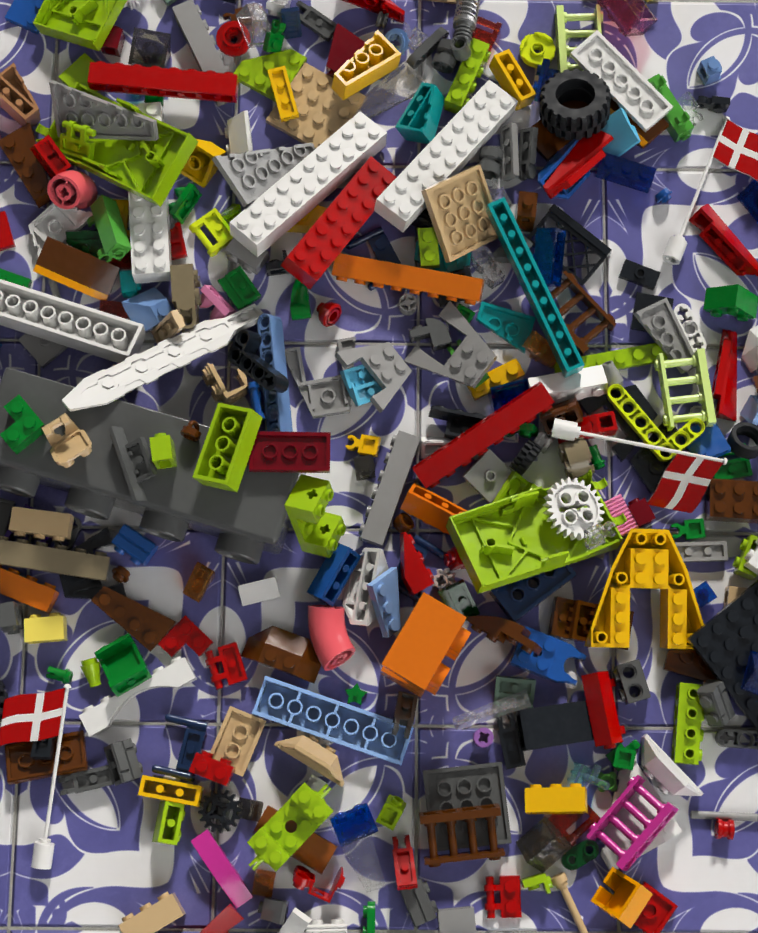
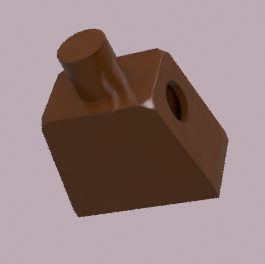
M519 191L515 220L521 231H533L538 193ZM526 218V219H528L529 221L525 222V221H522L521 219Z

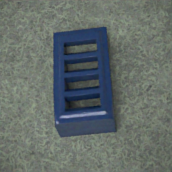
M299 7L281 9L282 23H286V28L283 32L284 38L301 37Z

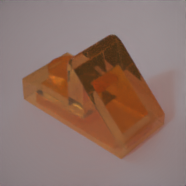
M531 331L522 347L531 353L529 358L549 368H553L557 361L547 340L537 331Z
M197 562L183 590V594L199 603L209 584L215 579V571Z

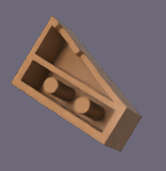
M12 63L0 73V107L21 126L30 123L31 127H33L41 120L39 108L24 84V80L18 73L15 64Z

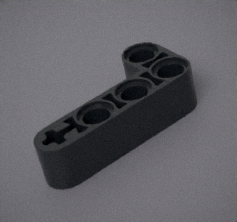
M245 329L240 330L229 349V361L266 390L284 393L289 386L287 377L256 355L261 344L260 334Z

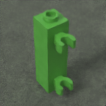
M657 74L648 79V81L673 106V109L663 117L669 123V127L666 130L675 143L679 140L685 141L691 136L694 128L689 120L690 116L686 111H683L666 85L667 81L663 75Z
M101 194L90 206L93 216L88 218L87 224L88 227H91L93 224L95 225L101 239L103 248L97 252L98 259L104 256L106 262H110L112 258L121 260L132 248L116 200Z

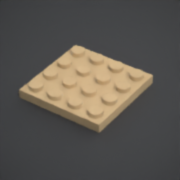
M305 62L290 84L299 118L281 122L276 104L267 117L266 123L303 144L313 143L314 147L317 148L360 111L367 97L357 92L342 100L331 88L333 78Z
M480 164L421 191L446 263L452 262L498 238L486 213L487 204L493 201Z

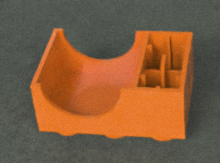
M423 592L383 660L380 674L420 698L425 690L436 695L451 669L441 662L445 656L455 661L472 633L462 627L467 617Z

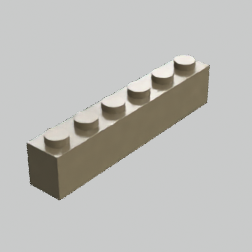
M0 536V565L107 581L111 560L110 557H107V553L95 551L94 555L88 554L85 549L76 548L75 551H69L66 546L56 545V548H50L47 543L36 542V545L28 544V540L17 539L16 542L8 541L9 537Z

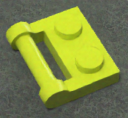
M216 208L189 226V230L196 234L208 250L207 253L210 257L215 256L233 239L230 235V226ZM203 225H205L217 241V244L214 246L200 229Z

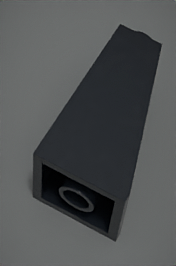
M586 700L522 709L516 712L523 751L594 740Z

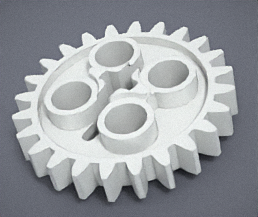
M570 477L565 480L561 479L553 484L552 488L547 490L548 495L544 497L547 502L543 504L544 507L548 508L544 514L550 516L546 521L553 522L551 529L557 527V534L563 532V538L570 535V540H574L577 537L578 541L596 533V530L601 527L599 523L604 520L600 516L605 513L600 510L604 504L598 503L601 496L595 497L594 495L597 490L591 491V484L584 486V480L578 483L577 478L571 481Z

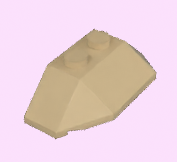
M310 734L308 737L301 735L275 742L274 746L337 785L344 786L339 759L335 755L336 750L327 744L325 747L317 744L319 740Z

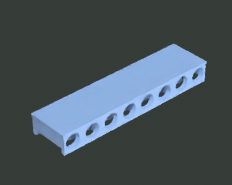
M268 676L264 677L252 711L253 715L400 766L402 765L414 729L412 726L409 738L407 739L404 738L406 726L399 724L398 733L392 735L394 724L392 719Z

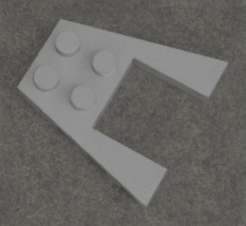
M449 301L438 316L466 336L445 365L436 361L417 346L411 350L404 361L409 365L417 366L420 369L428 370L439 376L447 377L453 381L475 388L497 360V356L452 302Z
M356 337L337 340L338 350L355 348ZM300 346L285 349L286 364L313 419L350 413L351 397L341 375L306 381Z

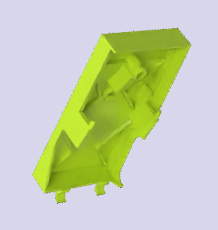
M44 0L33 24L41 34L100 51L127 0Z
M78 81L73 87L74 89L80 90L82 92L93 95L105 101L111 102L113 104L137 112L149 118L155 119L149 115L142 113L139 110L140 108L134 106L129 102H126L119 98L116 99L117 102L112 101L111 99L84 86ZM55 120L50 128H46L39 123L35 131L45 137L49 135L60 149V137L57 134ZM157 120L159 139L156 141L89 139L95 142L94 160L84 156L82 159L65 153L63 155L69 163L161 207L198 141L189 132L186 133Z
M592 470L577 478L578 483L584 480V486L591 484V491L597 490L594 494L595 497L601 496L599 490L608 486L605 478L598 482H593ZM540 486L450 516L446 528L477 594L616 550L623 540L617 526L627 521L624 513L618 517H612L601 497L598 503L604 504L600 510L605 513L600 516L604 520L599 523L601 527L596 530V533L578 541L577 537L574 540H570V535L563 538V532L556 533L557 527L551 529L553 522H547L546 520L550 516L544 514L548 510V508L543 506L547 502L544 497L548 495L547 490L552 487L542 489Z

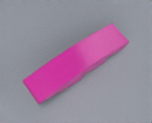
M208 829L191 840L198 854L236 909L253 898L239 873Z

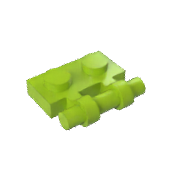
M64 120L62 127L66 128V132L60 134V151L82 159L84 156L94 160L95 142L90 141L89 136L95 137L96 130L91 129L88 125H79L73 120ZM75 132H79L80 137L75 136Z

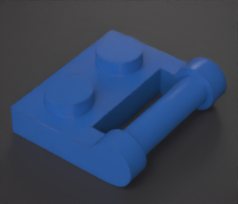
M256 381L249 382L248 390L252 409L262 417V421L266 420L264 409H261L260 402L263 401L261 390L258 391L260 388L259 384Z

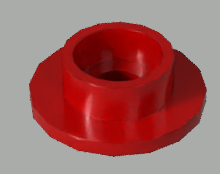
M228 21L221 25L217 31V46L225 55L231 57L241 56L251 47V32L242 22ZM233 38L238 40L236 43L231 42Z

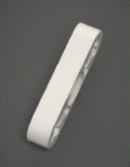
M683 303L678 304L673 311L693 352L697 350V348H693L695 342L697 345L701 344L700 349H706V341L690 307ZM679 309L686 312L684 318L682 315L677 314ZM686 325L693 326L694 333L687 334L684 327Z

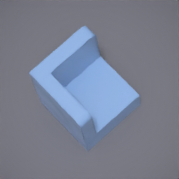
M750 395L740 415L754 425H758V396Z

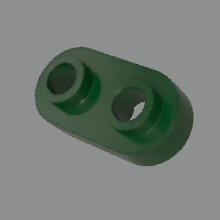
M583 840L562 854L561 863L568 870H576L598 856L599 846L593 840ZM587 846L592 847V853L588 854L586 852ZM570 856L575 857L573 864H570L568 861Z

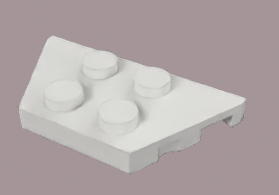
M52 203L28 225L38 257L47 236L65 244L67 240L65 232L67 230L82 229L87 224L88 218L93 216L92 212H85L77 207L68 210L62 209Z

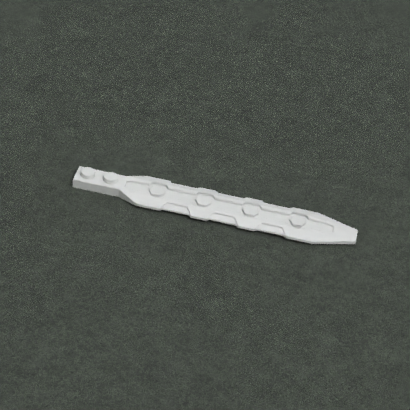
M252 304L225 318L205 320L195 325L193 329H189L173 338H167L140 354L136 353L106 370L103 369L84 378L62 399V403L70 412L107 405L144 384L148 385L158 380V377L172 370L180 369L207 353H213L227 346L233 336L240 330H246L256 325L259 316L263 312L255 304Z

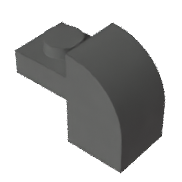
M426 318L424 327L418 325L409 330L411 343L429 338L433 352L446 349L452 344L448 328L443 322L435 318Z

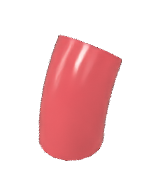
M68 170L57 174L49 180L47 185V193L50 200L59 208L67 210L74 207L78 209L88 208L95 202L98 195L97 186L92 178L84 172Z
M308 605V627L314 651L325 671L333 670L350 659L356 651L346 630L345 608L332 607L330 605Z

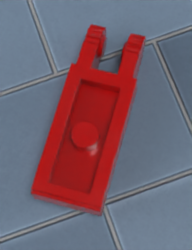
M405 835L404 838L406 848L398 849L397 836L392 837L394 848L392 852L397 891L418 888L413 848L410 845L409 835Z

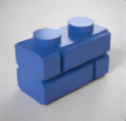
M127 524L122 526L111 542L115 546V551L121 555L126 553L131 556L129 560L137 566L140 564L146 566L159 548L155 543Z

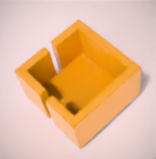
M612 866L603 883L615 893L612 895L600 885L590 901L631 929L653 894L643 885Z

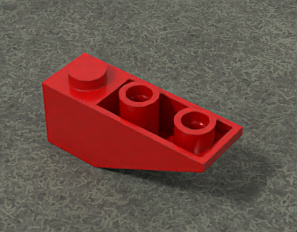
M614 411L583 417L582 422L578 423V427H581L580 431L603 436L615 435L618 430ZM583 436L585 440L593 439V437ZM558 439V444L568 440Z
M403 532L400 534L401 579L409 594L415 595L434 584L432 580L434 576L429 568L426 569L423 563L425 560L421 552L416 551L414 547L415 541L411 534Z

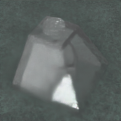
M262 3L246 4L236 14L237 20L248 47H263L266 32H271V21Z

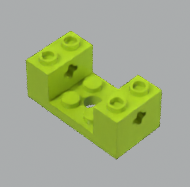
M303 474L300 475L284 506L302 551L330 558L333 551H336L341 536L345 534L346 526L342 516L325 512L328 502L332 500L334 495L330 481Z

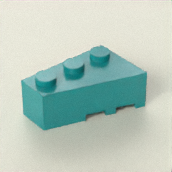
M423 82L420 84L396 124L395 128L405 140L429 144L435 137L445 102L444 95L435 84Z

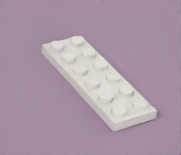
M598 30L570 53V57L583 70H589L591 74H597L599 79L602 78L610 89L611 98L621 108L625 109L626 114L645 133L673 109V106Z

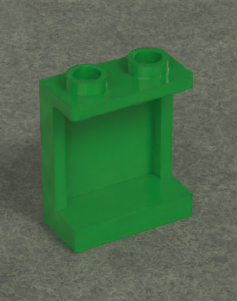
M129 633L120 636L117 640L94 652L107 676L111 690L117 697L152 678L135 641Z

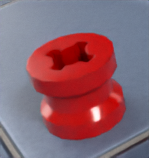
M716 819L714 826L715 838L721 839L726 837L728 840H733L735 833L734 820L728 819L723 821L722 819Z

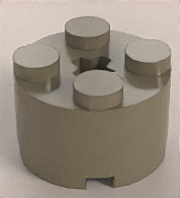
M583 436L579 437V439L576 438L574 441H566L558 445V454L561 463L565 465L564 472L566 478L570 477L572 480L579 478L589 470H592V474L595 473L594 464L590 465L589 463L592 459L591 452Z

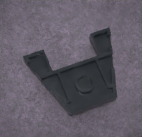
M636 384L624 387L653 422L658 414ZM613 390L610 392L613 398H619L621 396L619 390ZM607 394L598 397H587L578 401L587 416L602 406H605L608 412L614 411L616 423L626 435L624 440L639 441L640 437L609 402ZM625 404L623 410L631 413L633 407L630 404ZM637 419L635 424L642 428L646 425V422L643 419ZM617 443L611 449L620 462H622L634 445Z
M663 422L658 427L666 438L678 431L674 427L672 431L667 432V426H664ZM653 433L648 440L656 442L658 441V436ZM641 447L629 462L648 492L652 494L655 492L665 469L672 459L668 462H662L657 459L649 448ZM660 451L663 457L670 456L669 452Z
M108 527L70 551L80 548L87 550L88 554H94L93 550L113 545ZM59 574L65 598L92 600L102 589L100 580ZM123 583L108 586V588L126 596Z

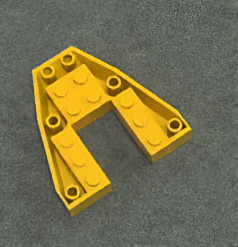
M631 528L609 572L584 646L629 648L630 588L660 589V648L694 649L687 641V638L702 627L704 623L688 570L670 531L665 529Z

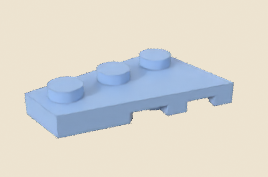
M397 567L389 568L366 585L382 636L389 638L401 629Z

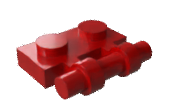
M237 642L218 647L219 655L215 657L212 650L205 652L206 666H209L212 675L210 679L214 683L216 690L224 688L221 680L226 678L229 686L248 680ZM222 662L224 672L219 674L216 663Z
M520 875L499 876V884H494V876H485L486 885H484V891H486L485 910H487V918H495V910H500L501 918L522 917ZM494 891H500V903L494 902Z

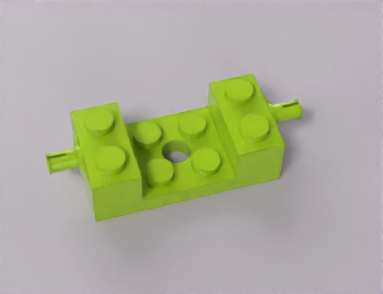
M304 782L270 820L250 838L247 843L254 849L257 856L248 865L254 871L262 862L269 864L275 871H278L334 812L324 799L332 790L329 787L323 792L328 787L327 784L317 792ZM290 820L295 821L297 824L296 831L292 833L288 832L285 827L286 823Z

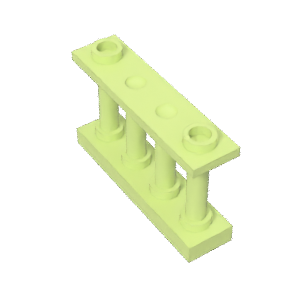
M596 4L594 13L567 14V12H564V5H556L554 18L558 72L563 73L567 69L569 71L574 69L584 71L578 64L567 62V57L576 47L566 45V40L568 38H586L591 36L596 30L602 34L601 22H603V11H600V4ZM567 21H594L595 30L568 31V29H565V23Z
M705 348L697 349L691 358L665 361L663 353H659L656 360H654V369L658 371L665 413L663 415V425L667 426V432L673 430L675 427L674 423L689 422L694 418L701 419L705 423V427L714 426L717 421ZM688 365L696 368L694 376L667 379L665 368ZM694 383L699 387L697 394L670 397L668 386ZM698 402L702 405L700 413L673 416L671 407L674 404Z

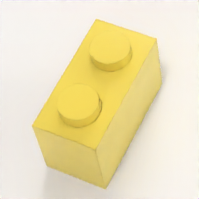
M49 613V617L33 614L29 615V618L24 619L25 643L36 644L68 641L67 618L61 615V613Z

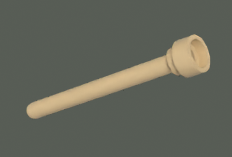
M565 872L551 877L552 884L560 890L579 933H588L566 886L568 885V878Z

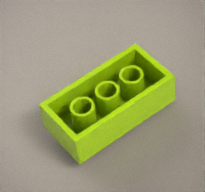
M218 403L192 478L205 486L238 492L262 417L253 409Z

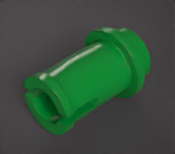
M590 446L591 462L594 464V469L604 468L605 460L602 459L598 446Z
M52 666L48 667L47 672L50 673L46 674L47 679L62 681L63 684L72 681L73 672L70 669L63 670Z

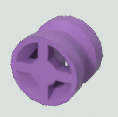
M479 728L473 735L475 745L480 748L490 746L494 739L492 731L488 728Z

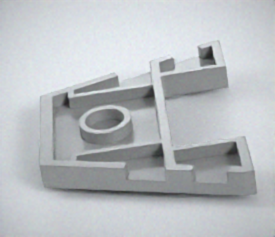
M390 342L342 350L335 354V357L345 369L360 361L383 389L370 398V401L379 413L385 409L412 372Z

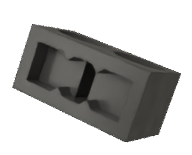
M639 659L614 667L615 671H612L615 682H619L621 690H618L622 702L625 701L627 705L651 697ZM624 668H629L632 671L631 678H626L623 675ZM630 687H635L638 690L637 697H632L629 694Z

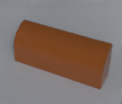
M268 805L257 823L253 834L263 827L278 810ZM293 820L288 821L285 825L286 830L291 833L295 832L297 829L296 822ZM314 832L291 857L322 875L338 846Z

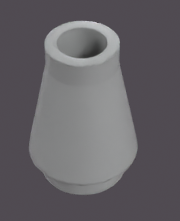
M610 360L603 363L602 366L608 382V388L613 384L623 386L624 379L613 361Z

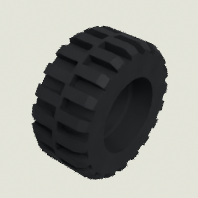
M567 69L563 73L558 72L554 74L553 78L550 77L541 88L539 114L543 126L547 127L550 133H555V136L559 138L565 137V140H581L584 137L586 139L592 137L593 133L596 135L605 127L609 120L611 103L609 86L606 85L602 78L599 79L597 74H591L589 70L585 69L584 71H579V69L569 71ZM571 100H579L587 103L588 106L580 109H571L561 104Z

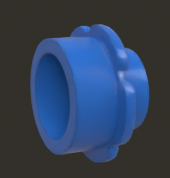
M666 187L656 194L657 203L661 202L664 204L672 198L670 196L672 191H669Z

